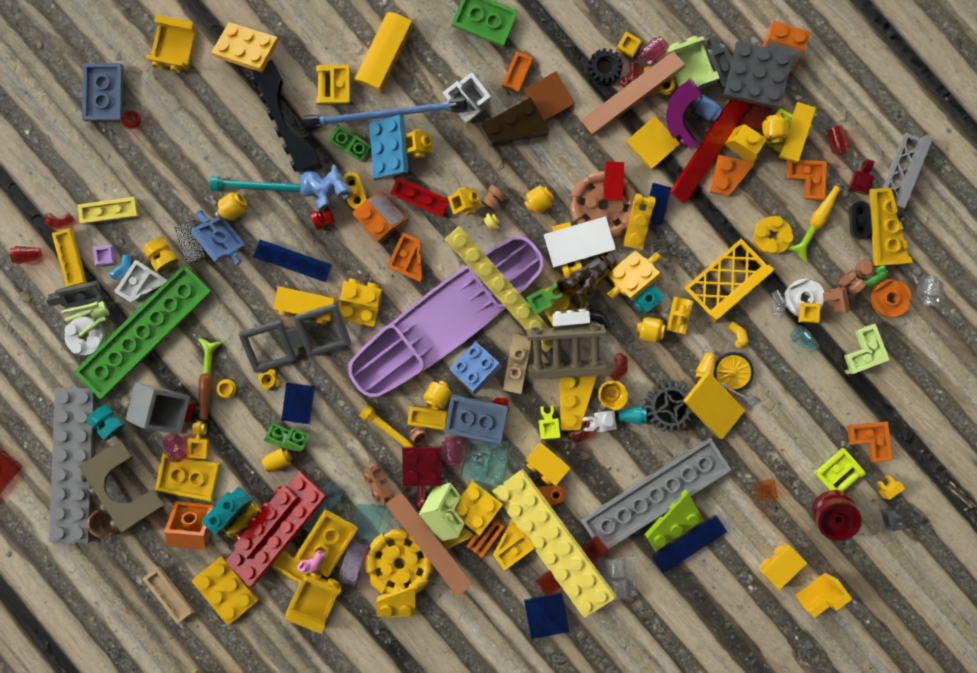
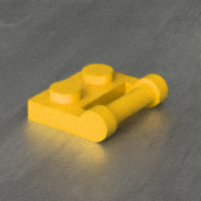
M317 65L318 97L316 98V104L321 106L327 104H350V65ZM326 73H330V97H326Z

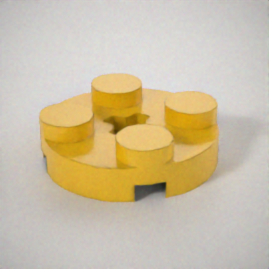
M780 216L766 217L755 226L753 242L757 249L763 253L779 254L785 251L793 240L790 225ZM769 231L776 232V240L773 238L769 239Z

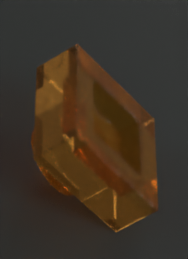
M773 478L753 482L757 501L778 498Z

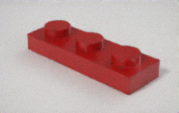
M397 177L390 192L391 196L443 218L449 204V199Z

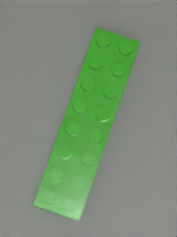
M183 264L74 373L99 399H104L213 291L187 265Z

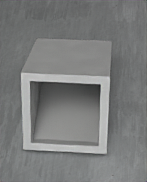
M135 382L126 420L144 429L181 434L190 396L153 385Z

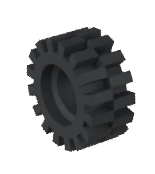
M603 48L602 51L599 49L590 58L588 75L591 76L590 79L592 81L595 80L597 85L601 83V86L605 84L609 86L612 82L614 84L623 70L621 56L618 57L617 52L613 53V49H609V51H606V48ZM602 61H608L612 65V71L608 74H603L599 71L598 64Z

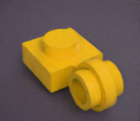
M203 421L193 423L192 433L196 434V438H188L187 458H208L209 439L202 438V435H205L207 432V424L203 423Z

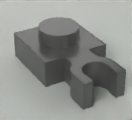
M889 508L881 510L886 529L894 532L905 528V525L901 523L902 515Z

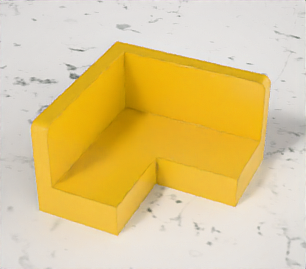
M827 573L822 574L795 594L803 608L813 618L829 607L837 611L852 600L840 581Z

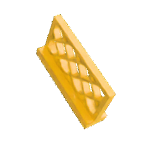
M740 239L689 283L684 290L710 316L711 321L715 324L768 278L774 269L767 265ZM741 245L746 250V257H735V249ZM732 260V269H720L721 261ZM735 260L746 261L745 270H734ZM748 261H756L761 267L757 271L748 270ZM718 272L717 282H707L706 274ZM720 272L731 273V283L720 282ZM734 273L745 274V281L743 283H734ZM695 284L703 285V294H695L690 288ZM706 285H717V295H706ZM720 286H731V293L728 296L719 295ZM705 298H717L716 306L712 310L705 305Z

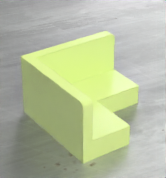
M876 324L866 325L864 328L855 331L862 349L844 355L849 368L845 372L846 374H854L890 360Z
M451 482L433 487L419 513L439 541L458 538L465 524L454 510L461 496Z

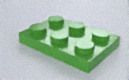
M461 0L452 21V27L504 48L518 15V10L493 0Z

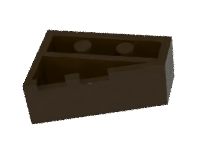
M531 97L480 125L481 132L490 147L539 136L544 137L549 134V128Z

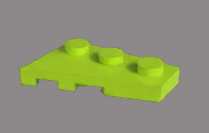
M686 489L681 493L682 497L676 503L673 502L669 506L670 510L664 517H659L645 533L655 552L704 521Z

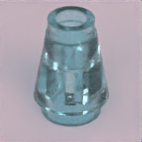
M799 325L790 334L794 343L810 352L816 351L819 347V343L806 327Z

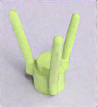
M104 301L70 308L61 312L62 314L86 310L65 318V321L91 314L93 319L98 318V320L79 333V336H83L98 324L106 321L105 316L110 315Z

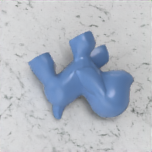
M332 165L331 172L324 179L316 171H306L300 176V194L305 197L316 194L319 198L315 201V205L319 212L324 211L325 207L329 206L328 199L334 193L338 196L341 195L343 199H348L353 195V190L343 181V177L338 173L336 165Z

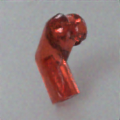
M52 213L44 215V223L56 229H62L75 221L70 213L61 218L54 216Z
M585 421L581 430L570 431L569 439L573 440L574 443L588 439L591 431H584V428H589L590 422Z

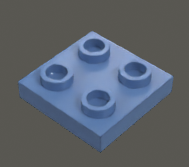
M475 341L450 370L477 394L502 365Z

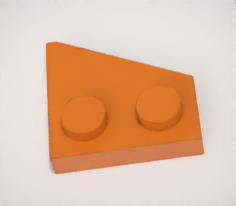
M718 155L709 193L728 197L753 167L754 162Z
M402 232L387 268L421 282L420 240Z

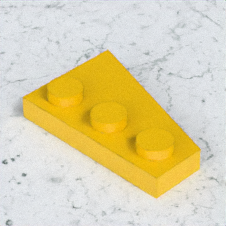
M597 375L559 378L560 430L581 429Z

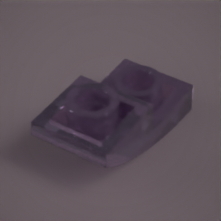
M354 541L349 543L339 575L340 581L357 587L364 571L362 566L370 549L368 546Z

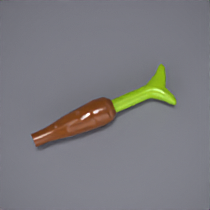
M199 338L198 341L205 352L204 369L198 381L200 419L207 420L214 386V376L211 374L212 354L222 342L210 343L205 339Z

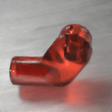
M638 62L629 63V74L620 79L622 87L625 88L639 77Z
M618 353L614 357L617 369L609 375L614 381H618L628 370V358L622 353Z

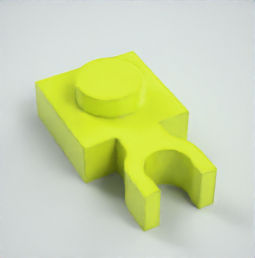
M550 406V413L548 414L544 412V407H540L541 415L544 417V420L538 421L540 439H560L558 418L552 419L554 413L553 406Z

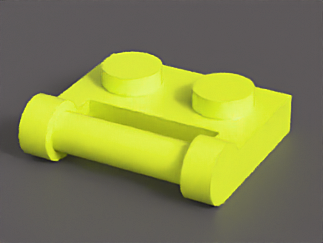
M841 448L814 474L828 490L844 492L859 477H864L866 472L845 448ZM852 468L854 472L835 487L833 484Z

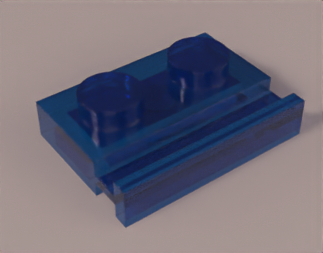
M286 383L281 421L310 424L315 386Z

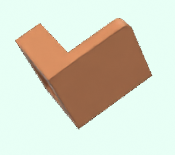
M846 287L829 289L823 293V299L828 301L830 312L842 311V313H847L850 310Z

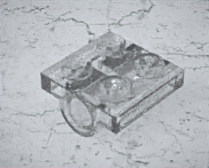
M634 555L595 558L596 569L615 593V599H625L628 596L638 595Z

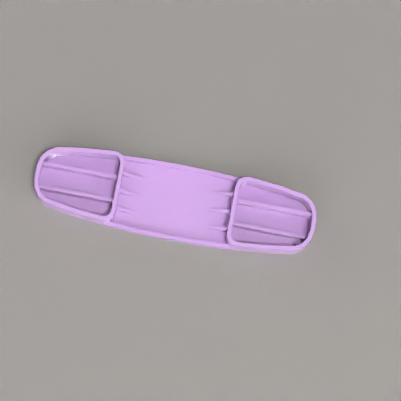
M513 236L484 253L520 295L540 275L543 268V257L533 242L522 236ZM467 265L424 295L366 343L351 359L348 367L349 376L353 384L364 395L370 397L382 396L444 358L492 321L505 307Z

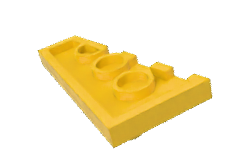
M892 188L870 189L873 265L913 263L911 256L909 257L907 240H904L902 234V223L899 222L897 217L898 209Z

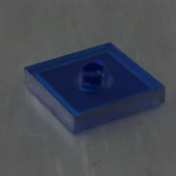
M562 592L524 599L531 639L569 632Z

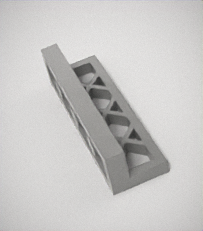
M904 133L883 185V188H888L889 186L892 188L898 211L904 209L907 205L933 138L925 135L919 138L909 133ZM907 139L916 143L914 150L908 152L905 145ZM906 156L908 166L901 169L899 160L901 157ZM899 173L902 181L900 185L894 186L892 177Z

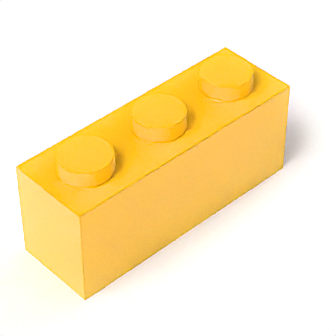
M278 286L273 309L278 310L279 315L289 316L290 313L301 314L330 304H336L337 300ZM331 312L314 318L317 323L327 324V321H333L334 316Z

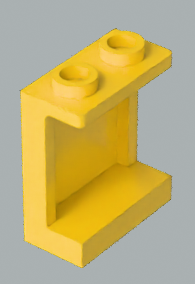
M156 14L154 22L158 26L151 55H147L146 59L151 63V66L158 69L167 67L177 73H181V71L188 72L198 31L197 26L191 21Z
M317 572L304 573L285 613V620L322 634L328 614L337 595L342 591L341 585L334 579L329 578L326 580L322 578Z

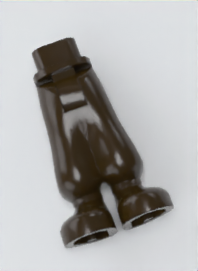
M606 252L604 255L600 254L585 266L574 271L571 278H560L556 282L557 288L562 294L567 295L577 285H580V288L570 295L569 301L574 308L582 309L586 305L587 296L594 293L599 284L613 270V266L617 261L609 252Z

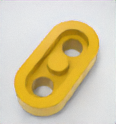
M348 172L343 176V181L353 190V195L347 199V202L355 210L367 200L358 174ZM355 180V185L350 186L349 181ZM356 198L361 199V202L359 204H355L354 201Z

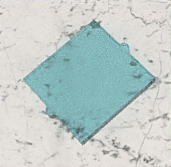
M374 503L371 505L357 504L355 526L358 527V531L353 538L371 541L381 533L385 534L388 507L376 506Z

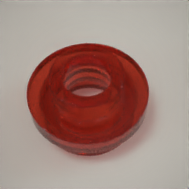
M129 110L122 114L121 123L128 129H136L141 124V118L137 112Z

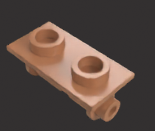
M377 463L372 465L371 468L364 469L365 474L363 476L366 483L370 484L373 490L371 494L374 501L380 505L391 500L393 492L389 483L381 484L380 482L386 479L382 467Z

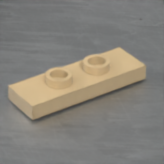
M513 334L503 391L522 394L531 341H528L527 336Z
M160 566L156 567L142 579L177 625L195 612Z

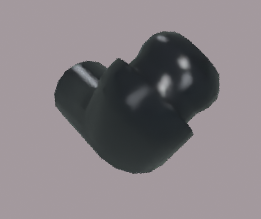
M587 310L589 311L590 321H597L599 324L604 325L605 329L611 325L601 311Z

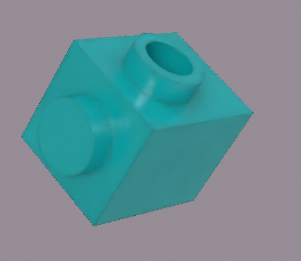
M652 284L633 300L635 302L633 305L640 313L643 311L645 314L665 297Z

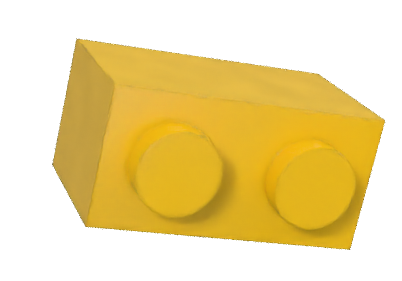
M541 442L525 459L528 462L526 466L534 473L538 470L543 475L541 479L548 485L553 483L556 486L570 470L567 464Z
M786 543L779 545L774 550L775 554L770 559H765L758 569L779 591L807 564Z

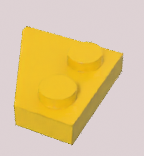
M415 583L409 584L407 589L400 591L398 588L389 594L378 596L376 600L377 617H416Z

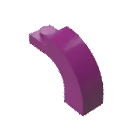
M691 77L674 92L666 113L667 126L672 138L680 134L681 137L679 139L685 147L688 146L690 150L697 146L698 141L685 123L684 112L686 107L702 94Z

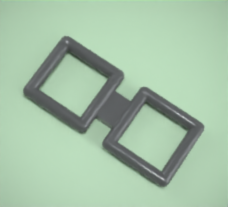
M334 303L294 316L296 327L287 330L283 322L278 320L241 331L239 338L253 371L259 373L295 362L297 357L294 349L302 346L305 347L308 356L312 357L350 345L351 339L338 305ZM332 312L342 340L313 348L303 321ZM277 329L288 356L259 364L248 337Z

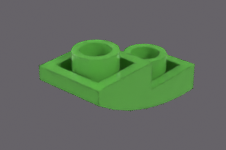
M340 125L336 126L328 139L329 143L362 162L371 148L370 144L351 134Z
M272 422L263 441L281 448L302 451L309 434L294 427L288 430Z

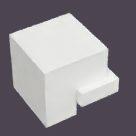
M473 73L462 79L460 83L457 81L442 92L447 101L455 97L466 96L467 112L458 113L465 124L491 105L490 94Z

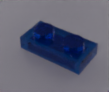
M652 183L649 196L655 197L656 200L650 218L651 223L663 224L671 187Z

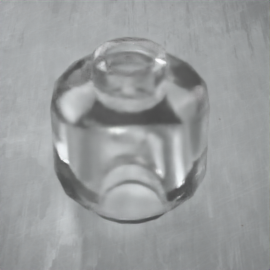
M926 276L919 280L916 288L917 300L927 306L940 302L943 297V283L935 276Z

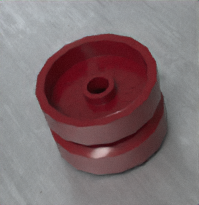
M839 490L826 491L821 493L812 505L814 520L821 534L828 539L844 541L852 538L862 525V516L853 499L845 492Z

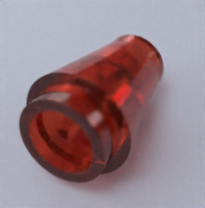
M15 246V248H10V258L12 263L19 265L42 259V251L40 247Z

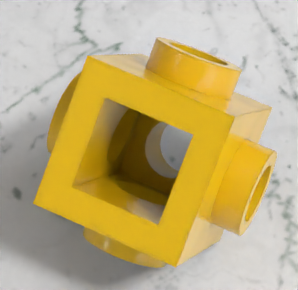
M417 129L405 134L407 155H414V158L419 159L425 158L426 154L433 152L432 133H425L424 130Z
M467 186L457 189V192L448 196L454 215L462 213L465 216L471 215L476 212L475 209L482 206L476 188L468 189Z

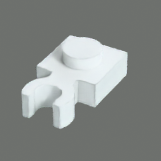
M614 410L594 413V417L583 418V421L590 422V427L584 428V431H594L596 429L597 432L617 429Z

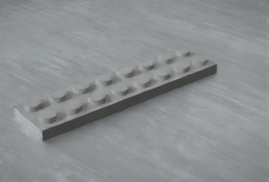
M55 388L49 542H91V533L87 526L88 519L92 515V494L89 491L91 485L88 481L84 482L78 474L81 471L78 466L94 457L95 429L86 421L96 408V395L90 388Z
M708 437L580 520L602 554L669 511V506L673 502L676 503L682 497L681 493L685 489L692 496L730 472L731 469L711 437Z

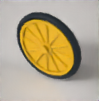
M726 353L719 357L715 363L714 377L720 384L725 383L727 387L736 392L745 389L753 379V365L749 358L741 353Z

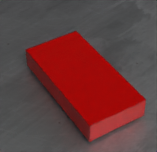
M605 161L604 201H623L625 162Z

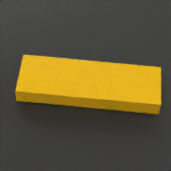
M800 102L796 103L788 126L789 136L784 139L779 154L780 158L795 163L799 162L816 110L815 107Z

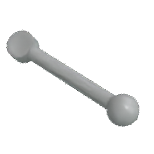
M725 383L721 384L728 392L745 400L747 404L753 405L755 403L752 397H746L732 390Z

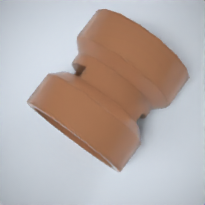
M491 185L487 196L482 198L481 203L490 210L497 212L500 202L504 201L507 195Z
M854 270L849 271L838 281L842 287H846L847 293L851 297L866 286V283L857 277V273Z

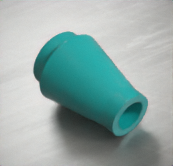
M640 406L619 410V421L637 425L647 424V409Z

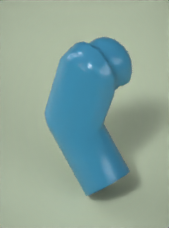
M122 255L121 265L111 269L109 272L112 279L120 280L125 276L131 267L132 256Z

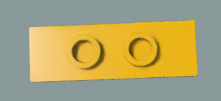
M68 228L52 233L66 287L87 283L73 229Z

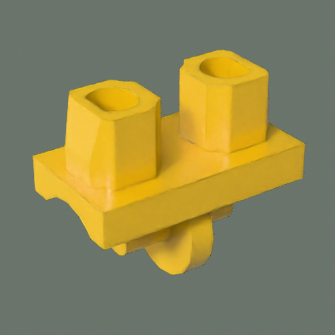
M673 297L666 327L667 331L686 334L693 304L692 300Z

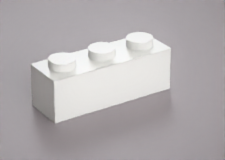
M579 309V312L568 310L567 313L557 311L554 312L555 314H552L553 327L590 323L589 311H586V309Z

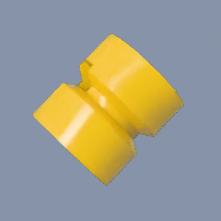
M164 237L156 238L142 248L147 259L152 260L151 265L156 273L170 269L179 261L175 253L169 250L170 246Z

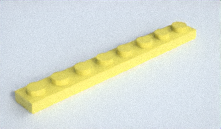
M460 226L444 239L525 330L532 327L550 328L538 314L535 315L528 302ZM553 339L541 340V348L545 352L553 347Z

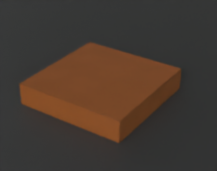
M556 71L523 90L527 99L532 98L545 122L575 105L573 98Z

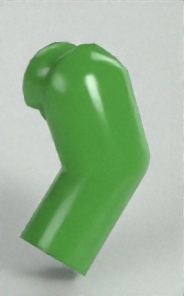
M880 265L876 267L875 271L877 274L863 280L866 283L864 289L867 290L877 285L888 276L886 266Z

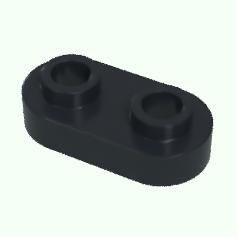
M864 201L852 204L849 209L850 234L854 239L862 240L871 234V208ZM856 209H860V215L856 213ZM858 227L862 230L861 234L857 232Z

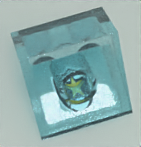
M468 438L461 476L487 484L503 485L511 447Z

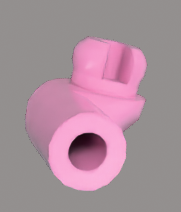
M317 550L313 559L304 560L298 564V571L301 573L316 571L326 555L322 551Z

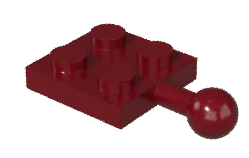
M441 446L402 447L403 486H418V499L415 501V508L419 512L427 499L426 486L442 485Z

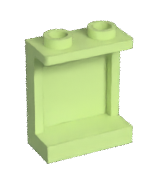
M693 36L682 44L676 42L667 49L665 57L674 51L685 64V68L673 76L677 88L690 77L699 89L716 84L719 80L718 72H713L703 45L705 39L703 36L699 38Z

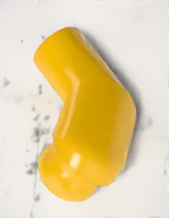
M731 321L727 329L737 336L735 346L743 349L749 342L747 332L740 325Z

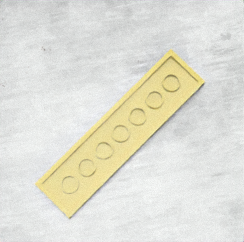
M521 469L492 490L496 498L504 504V509L517 527L533 543L536 553L584 618L615 599V593L524 469Z

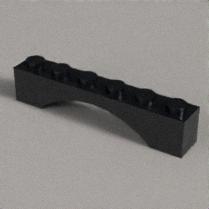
M273 60L268 61L263 72L251 69L254 74L251 76L252 81L261 90L259 96L263 104L267 103L269 110H267L268 116L271 121L275 120L277 125L275 131L278 137H282L285 142L282 146L286 154H290L293 161L290 163L294 172L298 171L302 175L306 171H314L322 167L314 148L295 136L284 120L281 109L283 80Z

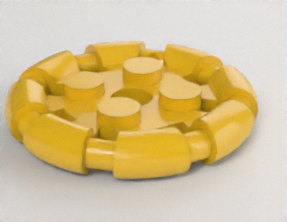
M404 528L390 529V532L381 533L372 541L369 546V553H366L365 571L369 574L371 585L378 592L389 594L398 588L400 591L407 589L405 583L409 580L411 583H415L416 594L426 587L430 581V574L434 571V566L424 553V557L418 559L416 552L422 550ZM393 539L395 544L389 547L387 541ZM405 539L413 541L411 546L404 543ZM377 551L383 552L381 558L376 557ZM395 559H404L405 566L402 568L396 567L394 564ZM418 567L424 570L422 575L416 573ZM381 568L382 574L377 576L375 569ZM388 580L395 583L394 588L387 586Z

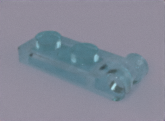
M332 480L327 483L322 491L325 494L331 491L335 496L333 499L327 497L303 526V529L308 533L311 532L324 509L331 511L346 492L342 488L339 489L335 486V482Z

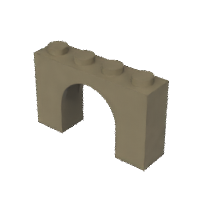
M119 441L78 466L81 470L78 474L84 482L88 481L91 485L89 491L95 499L98 497L102 502L99 506L105 515L109 513L113 519L110 523L114 530H120L123 533L163 508L164 505L153 489L135 501L125 504L117 503L109 497L106 490L109 475L115 469L133 459L124 443Z

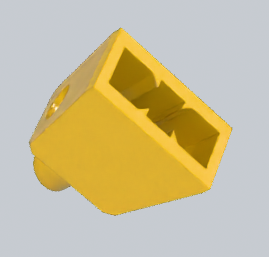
M743 124L733 130L724 146L747 161L755 162L763 150L767 139Z

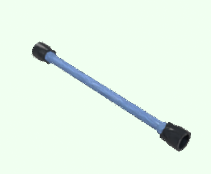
M466 96L449 99L444 104L437 103L332 117L311 114L304 115L303 121L304 127L308 131L316 130L326 126V124L377 119L379 117L410 115L439 110L461 113L467 112Z

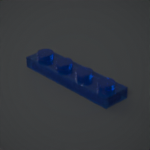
M259 239L253 256L256 259L325 283L333 266L327 262Z
M714 515L651 557L663 574L727 533V530L718 516Z

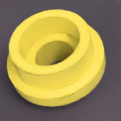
M487 213V217L484 218L486 225L492 231L498 230L501 223L499 218L495 214Z

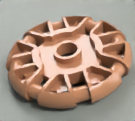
M604 171L586 175L587 178L583 181L580 180L571 193L572 202L569 204L573 221H576L577 224L585 223V220L582 218L585 214L590 219L589 221L606 217L612 238L621 235V232L628 228L636 194L634 188L631 189L628 185L629 181L624 178L623 191L625 194L623 195V201H606L609 205L608 209L601 210L598 207V203L603 200ZM592 184L594 189L589 192L587 186ZM580 199H585V206L579 204ZM623 205L628 206V212L622 211ZM616 219H618L620 222V224L617 226H615L612 223Z

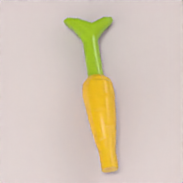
M838 186L833 187L830 194L812 215L809 221L810 228L801 243L787 248L790 251L797 252L804 262H807L808 244L817 229H821L825 225L831 213L835 200L841 190Z

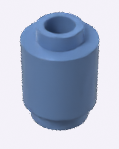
M705 95L696 98L692 105L694 107L693 112L713 122L722 110L718 103Z

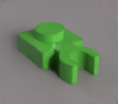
M552 285L547 293L542 288L526 297L535 315L552 306L551 299H560L563 296L562 293L557 296L553 295V289L557 288V285Z

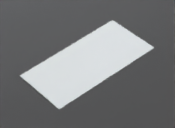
M606 217L544 234L553 267L615 250Z

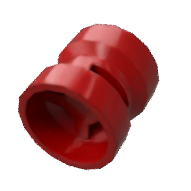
M328 206L322 212L314 211L310 213L317 230L323 229L325 225L335 224L334 217Z

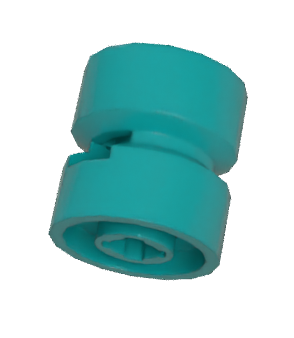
M107 404L96 409L86 419L93 429H98L97 433L104 441L114 437L125 426L119 417L113 416L114 412Z

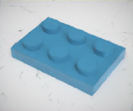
M396 115L369 122L373 178L382 179L409 173L404 116Z

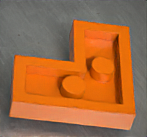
M787 160L786 179L804 180V199L824 200L827 161L799 160V162L795 163Z
M888 422L847 425L849 444H869L870 462L892 460Z

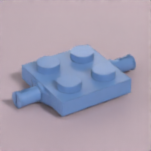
M199 210L195 215L202 224L194 227L191 233L214 262L229 257L235 266L239 265L242 260L235 252L243 249L245 243L226 219H223L221 216L208 218L202 210Z

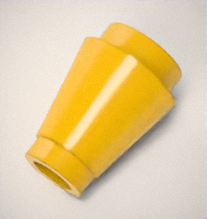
M709 352L705 353L695 370V378L700 380L706 372H710L714 376L716 355Z

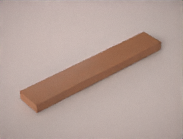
M672 51L581 120L582 124L592 136L596 135L685 68L684 62Z
M402 491L386 503L387 507L457 597L473 585Z

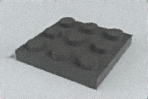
M737 41L723 97L779 110L794 54Z

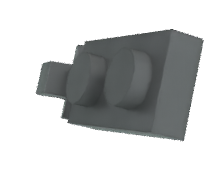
M713 36L706 41L709 48L707 56L714 72H718V82L721 89L724 90L732 58L727 46L725 47L724 44L720 45L717 37Z
M98 281L55 290V293L48 295L46 301L49 307L61 304L65 308L102 301L104 294Z

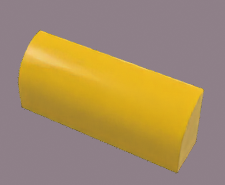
M393 12L386 13L354 78L355 82L381 94L413 29L412 20Z

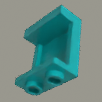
M237 487L232 494L226 492L201 522L216 535L226 530L253 499L240 487Z

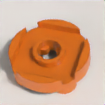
M893 279L884 280L878 283L870 293L872 307L884 318L901 316L910 307L911 292L908 286L901 281ZM888 294L895 296L893 304L887 301Z

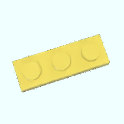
M136 197L77 205L79 222L82 225L139 217Z

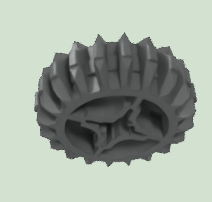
M667 380L666 387L663 382H659L660 389L654 385L652 388L655 393L647 392L651 399L644 398V401L649 402V406L644 405L643 408L650 410V412L646 413V417L652 416L648 422L653 423L656 421L654 428L657 429L661 425V431L665 432L667 426L670 433L673 432V426L676 431H680L679 424L686 428L685 420L692 422V419L688 417L689 414L695 415L683 402L691 390L683 392L685 385L682 384L678 388L679 383L677 381L672 386L671 381ZM667 391H675L682 399L674 401ZM662 393V404L655 408L656 399ZM668 401H670L669 403L675 404L673 407H671V412L669 409H663L666 408V406H668ZM684 405V411L681 417L677 419V409ZM666 412L672 422H664L657 414Z

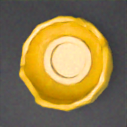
M609 380L603 383L598 391L599 400L605 408L617 411L625 407L628 402V391L619 381Z

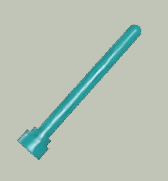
M211 176L210 190L217 192L224 188L300 192V184L227 181L220 178V176Z

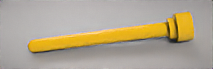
M369 404L360 413L359 417L364 421L371 420L402 446L416 447L375 414L374 408Z

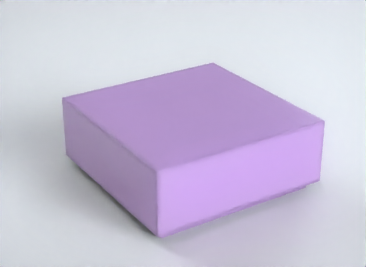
M114 245L93 247L95 266L116 264Z

